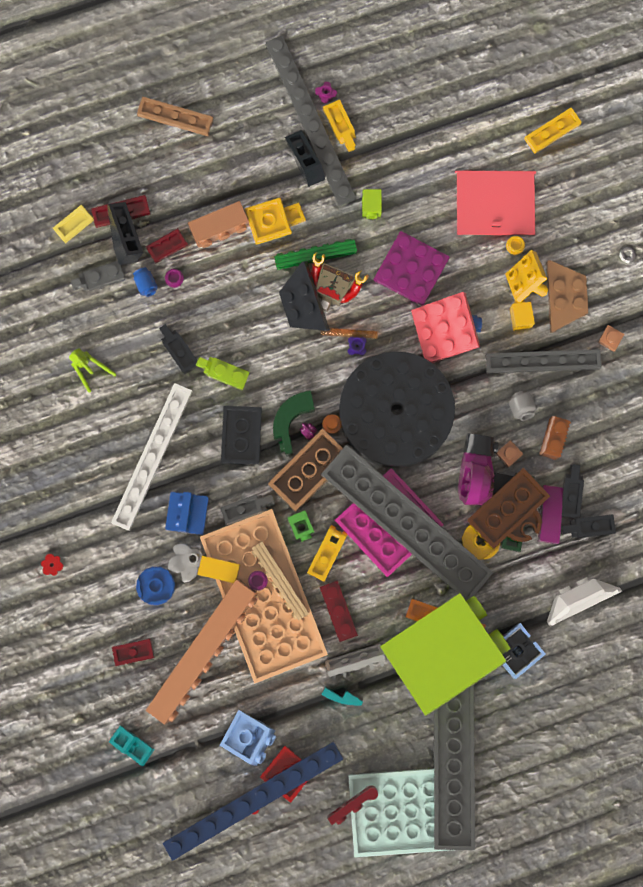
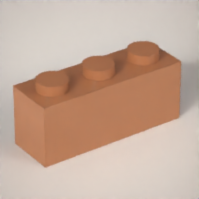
M240 201L188 222L198 248L209 247L216 240H225L235 232L242 233L247 230V227H250Z

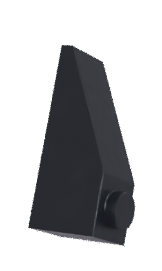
M302 130L286 136L287 145L308 187L324 181L325 176L321 162Z
M126 202L108 204L113 249L119 265L136 263L144 252Z

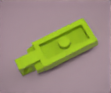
M199 357L196 366L205 369L203 373L207 374L208 377L243 390L250 373L212 357H209L208 360Z

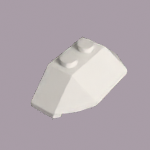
M585 577L576 582L577 586L572 588L566 586L559 590L560 594L554 598L547 623L552 626L622 592V590L611 584L596 579L588 580Z

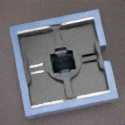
M518 623L503 635L510 647V650L502 654L506 659L503 667L513 679H517L546 655L535 641L529 639L531 635L521 623Z

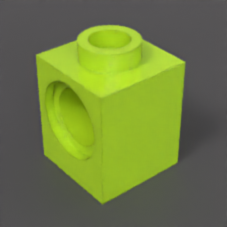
M363 189L362 217L367 219L381 217V189Z

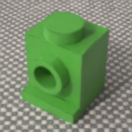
M305 510L288 517L296 540L301 539V542L312 538L311 534L314 533V530ZM300 524L305 525L306 528L304 531H300L298 529V526Z

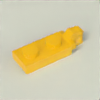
M340 99L323 106V111L339 143H344L348 152L355 150L356 145L353 141L356 138L355 130Z

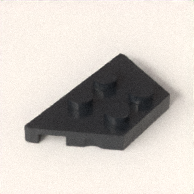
M303 261L279 291L289 326L291 328L329 331L330 328L309 264Z

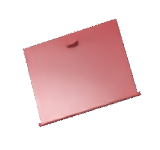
M455 170V173H457V235H535L534 174H536V171Z

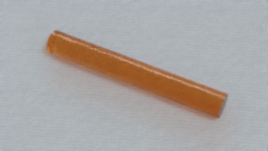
M330 328L329 331H321V335L377 339L378 331Z

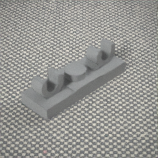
M381 644L326 660L325 665L329 677L332 676L335 682L336 675L343 674V677L346 678L347 671H357L369 665L371 670H374L373 664L380 662L381 667H383V660L386 659L380 647Z

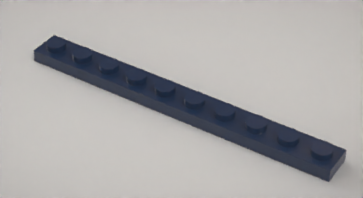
M333 741L164 841L162 844L173 861L342 761L344 757Z

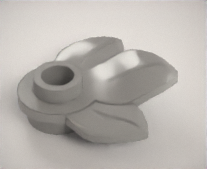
M177 544L173 547L176 556L170 559L168 569L177 573L181 572L183 582H189L197 576L201 557L204 555L199 549H191L187 544ZM192 555L196 556L195 562L191 559Z

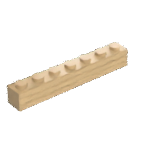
M263 542L254 546L252 554L260 560L258 563L261 568H265V574L268 579L271 577L273 580L271 583L275 589L278 588L280 591L278 594L281 599L284 598L286 600L285 605L293 611L291 614L294 619L300 620L308 615V611Z

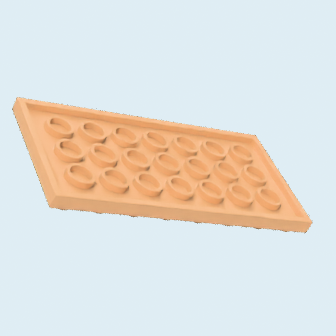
M272 509L200 536L207 557L240 564L237 580H241L248 586V578L252 572H266L265 568H261L258 562L260 560L258 557L255 558L252 554V548L263 542L309 613L302 619L295 620L291 614L293 611L285 605L286 600L284 598L281 599L278 594L280 591L272 585L271 582L273 580L271 577L268 579L267 586L264 589L255 590L258 592L256 596L257 602L252 608L248 607L244 613L247 615L240 625L237 623L234 628L254 684L328 655ZM216 579L222 598H224L234 583Z

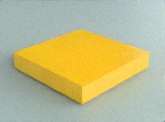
M280 197L245 208L256 245L292 234Z

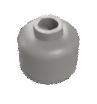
M516 392L509 401V406L516 419L526 421L534 417L537 406L530 393Z

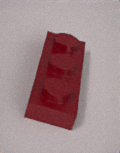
M146 195L115 202H126L131 219L151 215ZM107 205L91 208L96 228L110 225Z
M338 580L321 586L320 590L339 642L358 636Z

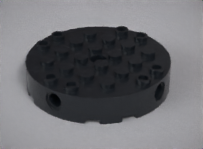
M386 352L373 356L361 363L347 379L340 397L339 418L346 440L361 457L386 468L411 467L430 458L447 439L455 417L453 392L443 373L428 360L407 352ZM397 406L401 408L402 413L395 415L392 413L391 408Z

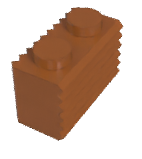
M556 416L549 419L539 453L540 456L553 460L562 456L561 453H563L562 450L564 449V442H566V435L569 431V424H571L569 420Z

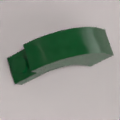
M311 390L298 393L287 399L278 409L274 418V440L282 438V441H279L281 453L285 452L286 457L293 455L289 437L291 423L300 415L315 412Z

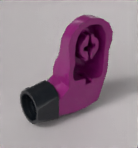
M471 433L466 435L458 482V495L464 505H483L493 495L494 471L491 457H493L494 453L497 454L499 446L498 442H494V437Z

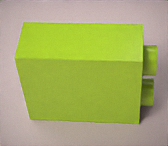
M459 593L380 646L425 716L506 663V659L502 654L510 650V647L498 629L490 634L486 632L480 620L486 617L487 613L475 596L465 601L461 593Z

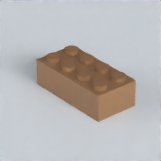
M322 429L268 483L269 487L297 512L327 482L320 474L343 448Z

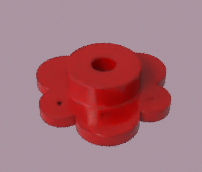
M47 554L45 560L41 562L42 572L45 575L51 574L56 576L58 571H61L64 567L63 563L60 562L61 558L59 556L54 557L53 554Z

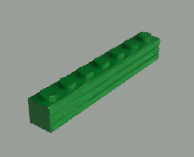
M347 239L345 242L336 241L334 244L329 245L327 243L321 247L302 248L296 252L289 251L287 254L278 253L274 256L276 268L280 270L299 266L303 261L308 262V264L314 263L313 255L316 252L318 260H322L323 254L325 255L324 260L357 254L355 240Z

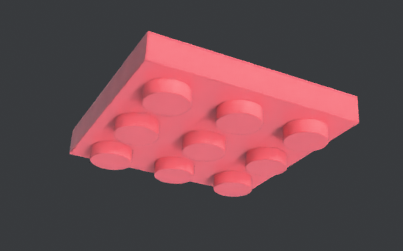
M465 292L411 310L424 359L434 363L480 347Z

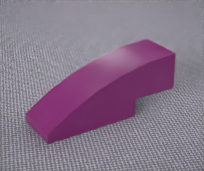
M543 485V489L550 497L540 505L539 514L541 515L542 525L537 542L559 544L563 490L562 487Z

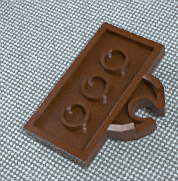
M522 468L466 521L492 549L499 545L506 537L517 542H527L532 540V537L523 532V527L527 524L531 525L534 533L539 534L542 519L536 509L550 495Z

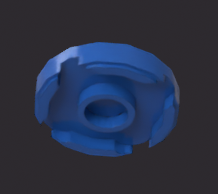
M162 567L145 569L137 579L136 590L138 596L150 605L166 603L175 592L173 575Z

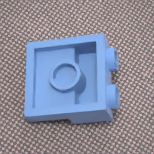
M238 710L220 746L250 765L257 766L258 763L261 764L265 760L266 753L264 752L267 746H271L275 741L276 736L274 733L276 730Z

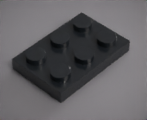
M223 406L221 464L259 465L262 407Z

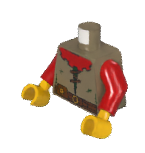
M316 252L313 255L314 263L311 274L319 298H321L323 310L328 312L331 304L340 306L342 303H347L355 298L363 285L362 283L369 276L367 274L364 279H361L360 273L362 270L353 276L323 263L325 255H322V260H318Z

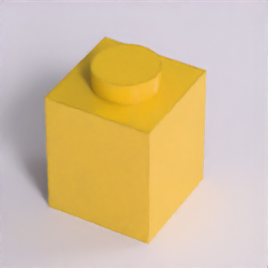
M523 300L519 303L515 301L511 305L510 315L513 330L532 328L535 322L531 302Z

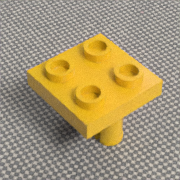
M530 250L505 273L514 299L519 303L532 292L541 297L545 296L548 292L547 286L542 284L547 279L537 252Z

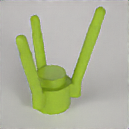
M80 348L74 350L69 356V359L72 361L71 366L76 370L88 392H91V389L79 367H84L90 374H93L94 372L87 365L89 360L111 375L116 376L114 371L92 357L87 351L83 352Z

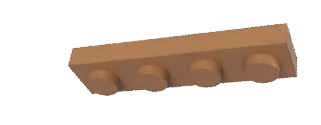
M143 96L137 111L139 117L209 136L214 120L212 116Z

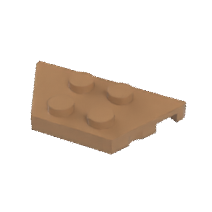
M548 260L546 264L550 333H554L558 329L588 314L587 281L585 275Z

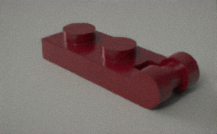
M369 785L327 815L331 825L335 823L339 825L347 819V814L351 811L354 813L364 807L362 803L368 799L375 800L378 797L377 788Z

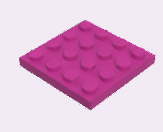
M392 468L383 475L385 479L439 526L442 527L444 525ZM354 503L335 519V522L386 577L391 575L412 555Z

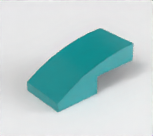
M325 687L321 695L328 699L346 705L361 706L363 703L361 699L348 691H345L341 697Z
M119 726L109 741L120 752L127 754L141 766L145 765L155 750L123 726Z

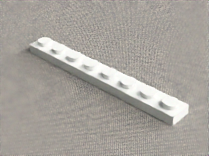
M174 383L112 519V524L130 531L191 397L192 390Z

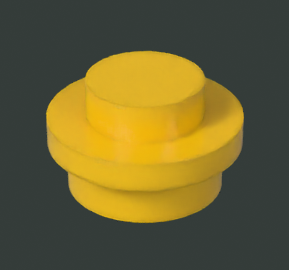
M519 236L510 237L506 243L507 251L513 255L522 253L525 248V242Z

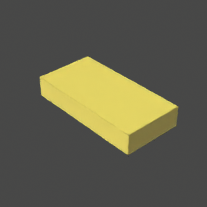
M80 205L54 226L53 229L66 244L92 223L94 219Z

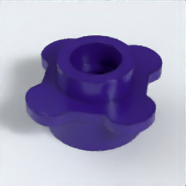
M350 337L348 339V354L365 355L367 340L364 337Z

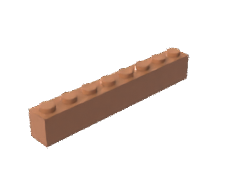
M241 580L234 582L145 711L164 725L176 719L179 714L177 710L180 705L184 706L190 698L189 692L192 688L195 690L202 681L199 678L203 672L207 673L213 665L211 661L214 656L218 657L224 649L223 643L233 637L235 634L233 629L237 623L240 625L247 616L244 613L248 607L252 608L257 602L256 596L258 592Z

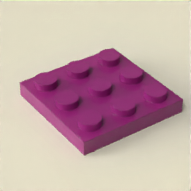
M400 231L375 275L374 281L420 306H424L450 257Z

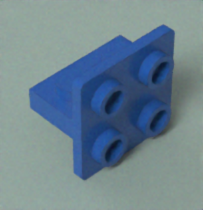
M171 492L165 529L203 535L209 498L207 496L193 495L189 492Z

